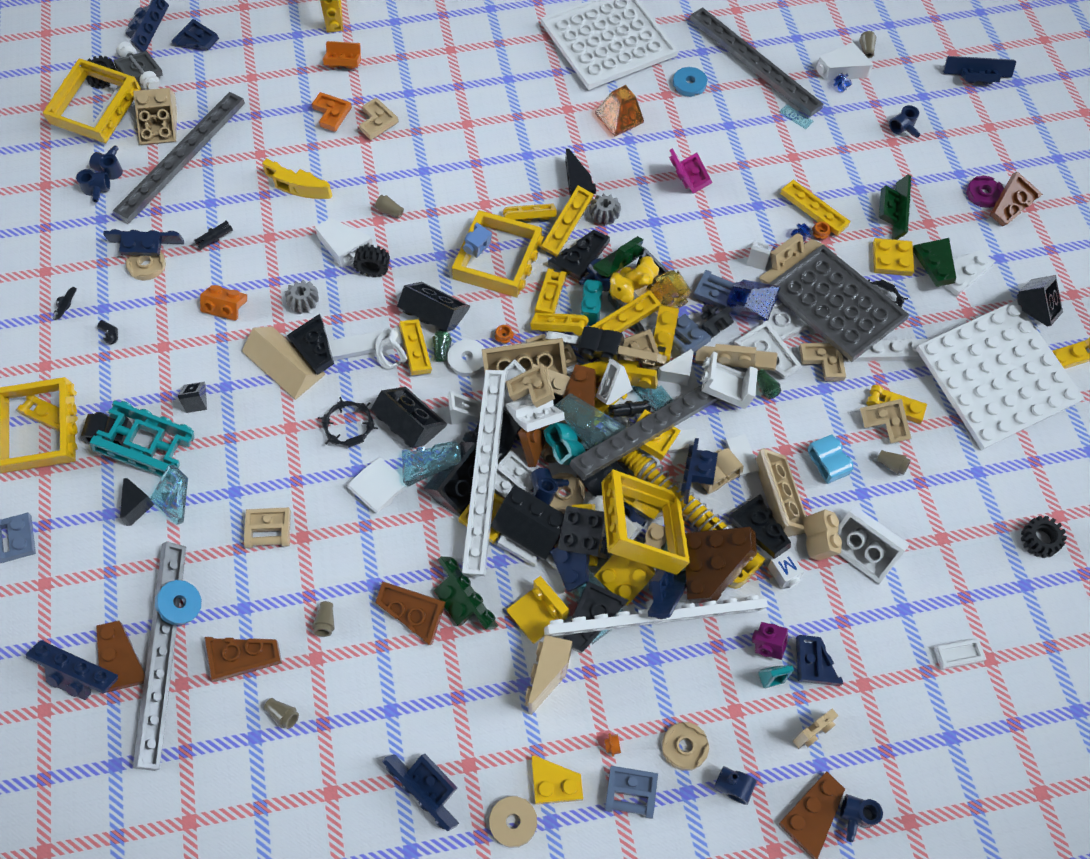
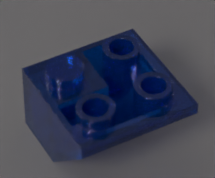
M743 279L732 287L726 304L731 307L732 311L730 313L732 315L768 321L780 291V286Z

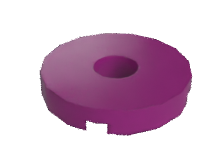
M976 176L968 184L966 194L975 205L992 208L995 206L1004 187L999 181L998 183L994 181L995 178Z

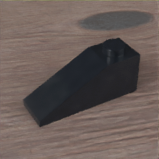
M566 149L565 163L569 196H572L578 185L596 194V184L592 183L591 175L570 149Z

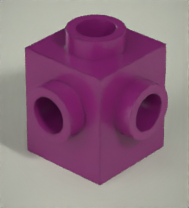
M761 622L759 629L754 630L752 636V643H755V653L764 657L782 660L788 644V628Z

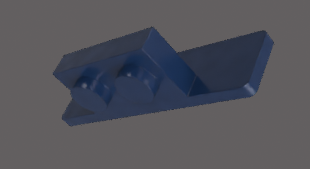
M151 0L148 6L137 8L134 12V18L128 23L126 34L141 52L147 50L169 7L165 0Z
M947 56L943 72L944 74L961 75L968 83L982 81L985 84H993V82H1000L1001 77L1011 78L1013 76L1016 60Z
M112 229L111 231L103 232V235L110 243H120L119 252L121 255L160 256L161 244H184V239L176 231L158 232L149 230L148 232H140L138 230L120 231Z
M695 438L694 445H689L680 494L684 496V504H688L692 482L713 485L718 453L698 450L699 438Z
M656 569L655 575L649 581V592L653 595V603L648 610V617H656L657 619L671 617L687 587L686 571H680L676 575Z
M40 640L26 653V659L45 667L46 683L51 687L62 689L69 695L77 696L83 700H86L91 695V689L104 694L118 680L117 674L43 640Z
M395 754L383 759L382 762L386 766V770L392 776L398 778L404 790L412 794L419 801L420 807L435 818V822L440 828L450 831L457 827L459 822L443 805L458 787L426 754H422L410 769Z

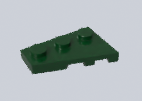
M949 238L913 245V253L936 287L955 283L956 273Z

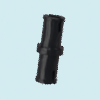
M226 220L213 229L209 228L207 233L194 239L199 249L202 250L212 242H218L219 238L233 231V229Z
M648 400L638 402L626 401L624 404L609 405L608 414H610V418L621 416L633 417L635 414L643 413L644 410L650 412L651 405Z

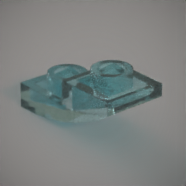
M657 385L656 389L632 386V389L643 401H649L654 411L673 402V399L662 385L659 387Z

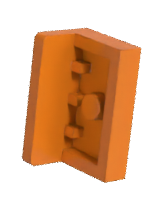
M326 42V54L323 57V65H329L331 68L346 66V68L353 69L358 67L361 62L360 43Z
M211 285L200 294L201 312L235 321L238 319V309L247 302V294L240 293L238 290L225 289L219 285Z

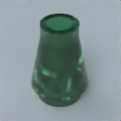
M437 331L435 336L432 337L434 360L437 362L446 361V356L452 342L451 334L448 332Z
M765 370L757 371V382L763 396L768 399L777 397L781 392L780 383Z

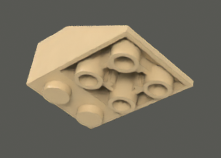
M170 88L133 91L139 144L176 142L177 106L175 93Z
M545 635L543 642L539 641L536 652V662L538 664H533L531 672V684L533 686H528L525 696V706H528V714L532 715L565 678L571 656L572 641Z

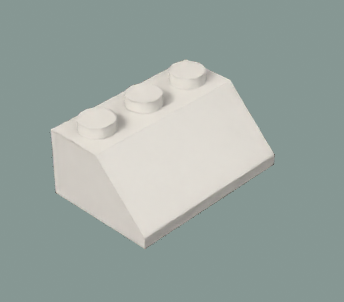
M856 506L847 513L838 526V535L842 540L841 553L839 555L879 584L909 546L907 542Z

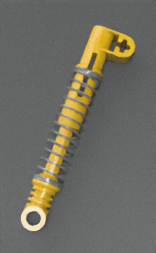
M639 449L617 460L618 462L625 463V466L634 472L636 478L644 481L648 480L652 484L679 493L682 515L685 517V521L689 520L692 523L691 527L695 526L698 528L697 532L734 528L732 525L727 526L726 520H720L719 514L714 515L713 509H707L706 503H700V498H695L693 492H690L692 495L689 496L688 504H684V496L680 495L681 481L675 482V476L669 477V471H663L662 465L657 466L655 459L645 456ZM757 552L752 561H749L744 567L740 576L728 586L734 589L742 587L762 566L766 559Z

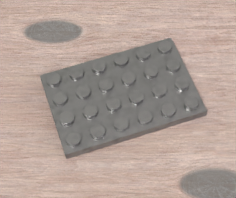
M821 245L767 286L769 292L851 362L909 317L905 310L825 245Z

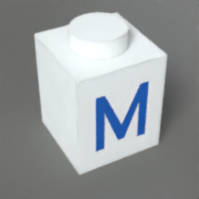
M790 550L781 554L776 559H771L767 567L781 589L787 586L792 588L801 582L800 578L804 573Z

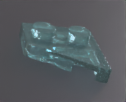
M168 465L150 499L177 525L184 522L188 477L175 465Z

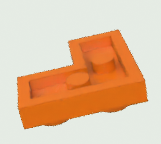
M319 92L312 103V108L324 113L319 120L320 127L336 132L351 110L352 105L351 102Z

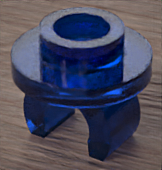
M841 73L834 78L833 86L838 85V90L841 93L852 85L851 80L847 78L849 76L848 73Z
M798 223L796 225L798 229H794L791 232L792 237L797 233L801 234L803 242L806 236L808 238L812 236L810 234L812 230L805 223L802 225Z

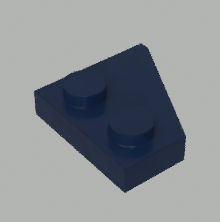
M192 19L171 42L175 47L209 50L219 37L215 32Z
M558 547L550 551L567 592H571L589 581L588 564L590 562V555L559 550Z
M798 635L796 637L798 682L841 686L843 679L842 677L838 678L832 666L834 662L826 652V646L821 637Z

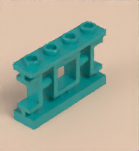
M114 400L112 403L113 407L108 413L109 417L116 419L109 433L98 430L97 435H93L90 441L92 451L173 481L180 463L179 460L172 457L179 444L190 447L191 441L193 442L195 438L192 428L185 424L178 425L164 416L157 417L146 409L139 410L134 408L128 402ZM125 416L135 420L131 429L122 426ZM139 429L156 435L149 449L132 443ZM165 432L175 435L171 444L162 441ZM117 433L126 436L123 446L113 443ZM157 449L166 451L163 458L164 462L153 458Z

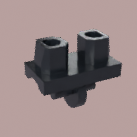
M706 304L702 307L703 314L700 315V318L702 320L707 318L708 321L700 327L711 336V339L720 333V330L714 323L718 321L723 329L734 323L729 314L732 311L730 306L718 314L715 313L718 310L716 305L711 307Z

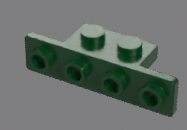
M909 174L896 182L895 190L887 185L881 188L879 218L893 225L892 240H898L908 233L912 177Z
M639 236L633 238L619 247L618 250L594 264L593 269L601 276L610 277L613 273L618 272L640 257L641 251L644 248L642 247L644 239Z
M441 556L438 561L449 577L434 592L440 600L446 602L444 607L457 626H462L475 614L486 630L496 629L498 624L495 621L494 614L484 606L482 597L473 590L469 578L462 574L458 562L452 557Z

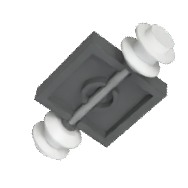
M121 42L116 48L120 58L114 59V64L118 71L135 77L145 90L157 89L160 86L158 77L163 76L159 65L147 51L137 53L130 42Z

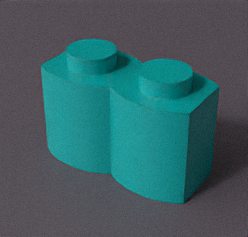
M586 280L583 286L581 315L588 317L589 322L587 326H592L600 319L603 290L601 281Z
M556 422L550 424L544 430V437L552 447L555 459L561 465H569L572 459L586 452L584 446L578 441L576 431L571 425Z

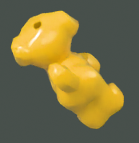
M649 256L642 257L640 265L636 269L632 270L630 267H624L620 273H613L610 277V297L621 300L623 303H629L634 300V290L652 284L653 279L659 273V267L654 263L653 258Z

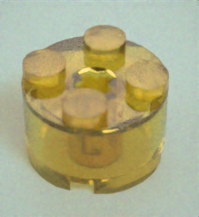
M674 270L658 276L655 279L656 283L653 286L650 284L646 288V292L651 290L661 305L670 307L678 306L680 308L688 303L687 298L691 294V289L679 271L676 273Z

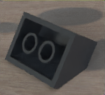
M1056 275L1031 279L1017 294V302L1019 306L1021 305L1022 311L1047 327L1052 326L1063 313Z
M424 282L404 285L397 307L402 309L403 313L410 316L414 315L419 318L420 322L436 326V330L445 333L457 327L468 312L470 305Z
M407 387L381 390L371 408V411L380 421L388 425L393 433L399 435L404 440V443L412 448L426 445L447 425L441 417Z
M461 441L424 487V490L438 504L459 517L470 504L477 447L475 442Z
M514 485L492 521L491 529L546 561L550 551L553 550L560 539L565 514Z

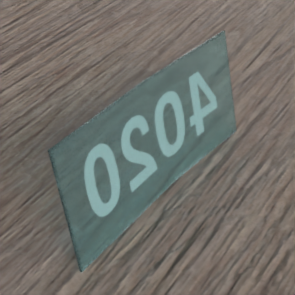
M788 104L779 111L805 129L814 122Z

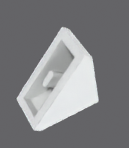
M755 241L751 247L746 265L765 270L773 246Z
M690 349L661 366L658 371V380L687 386L694 351Z
M613 359L609 360L595 396L607 405L612 404L633 390L625 367Z
M452 391L448 392L452 424L478 422L480 420V401Z

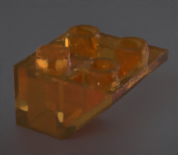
M626 85L610 92L595 111L597 117L614 137L644 123L637 98Z

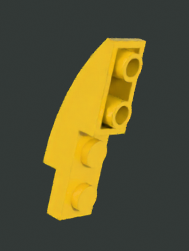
M267 158L262 162L265 174L273 179L276 188L300 197L331 199L332 192L327 181L321 180L312 173L305 172L302 169L295 173L293 170L286 169L278 162H273Z
M618 360V363L625 367L631 386L646 389L657 388V370L640 368L639 361ZM597 361L581 365L595 369L596 387H599L608 363Z

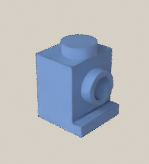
M476 223L474 231H470L465 237L464 251L478 258L491 244L492 232Z

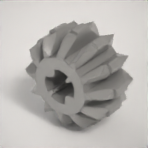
M603 193L602 197L596 195L595 199H592L589 213L592 215L593 221L598 220L599 224L605 222L607 226L608 222L614 223L615 219L619 218L621 205L618 203V198H613L612 194L606 196Z
M304 280L301 283L295 281L294 286L288 285V290L285 291L286 303L293 311L299 310L302 313L303 310H307L309 312L310 307L316 308V302H319L318 290L311 281L307 283Z

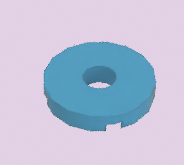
M684 67L674 74L673 87L683 96L692 97L698 93L700 95L705 91L708 79L702 70L694 67Z
M174 580L168 582L158 591L155 597V608L163 621L171 625L181 626L192 621L199 614L202 599L199 591L192 584L182 580ZM174 598H180L183 601L182 608L174 605Z

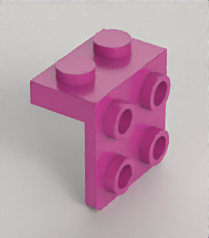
M673 148L669 150L672 155L669 159L676 168V173L686 189L690 188L694 194L713 183L697 152L680 161Z

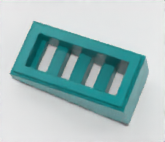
M784 665L760 670L758 675L763 688L784 684L794 671L792 665Z

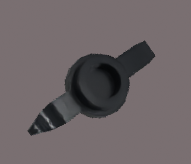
M71 287L65 296L57 298L56 306L58 309L54 311L53 320L61 318L65 311L69 309L77 288Z

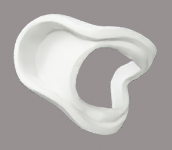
M385 328L378 335L375 344L377 360L385 369H393L407 361L404 350L395 341L398 338V332L392 328ZM387 345H392L400 357V360L392 365L383 355V348Z

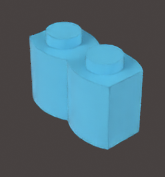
M833 434L810 443L807 448L812 461L818 467L820 474L827 484L850 475L853 470L852 459L842 451L841 441L836 439Z

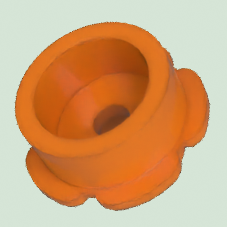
M818 222L812 228L813 235L818 239H826L831 233L830 226L826 222Z
M500 325L495 331V339L498 342L508 343L514 337V333L508 325Z
M609 733V738L604 739L606 752L611 753L612 757H614V754L621 753L618 734L611 735Z

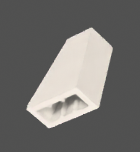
M852 42L820 56L816 70L825 80L867 78L871 73L873 63Z
M333 218L315 226L318 239L341 268L354 261L357 248L359 249V246L364 247L367 244L370 247V245H373L369 235Z

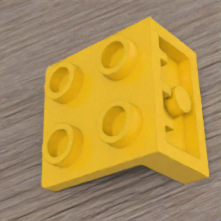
M539 576L533 581V589L507 608V613L528 639L535 644L545 636L544 628L550 625V621L563 619L564 621L568 618L569 608L546 581Z

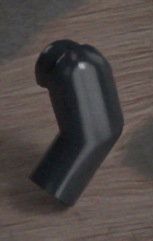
M104 320L99 321L97 328L106 332V338L103 337V340L108 344L116 343L118 340V328Z

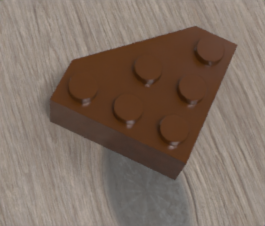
M751 527L685 533L690 561L686 566L687 600L692 603L717 601L721 597V593L729 584L733 583L742 572L741 570L757 555L756 532Z

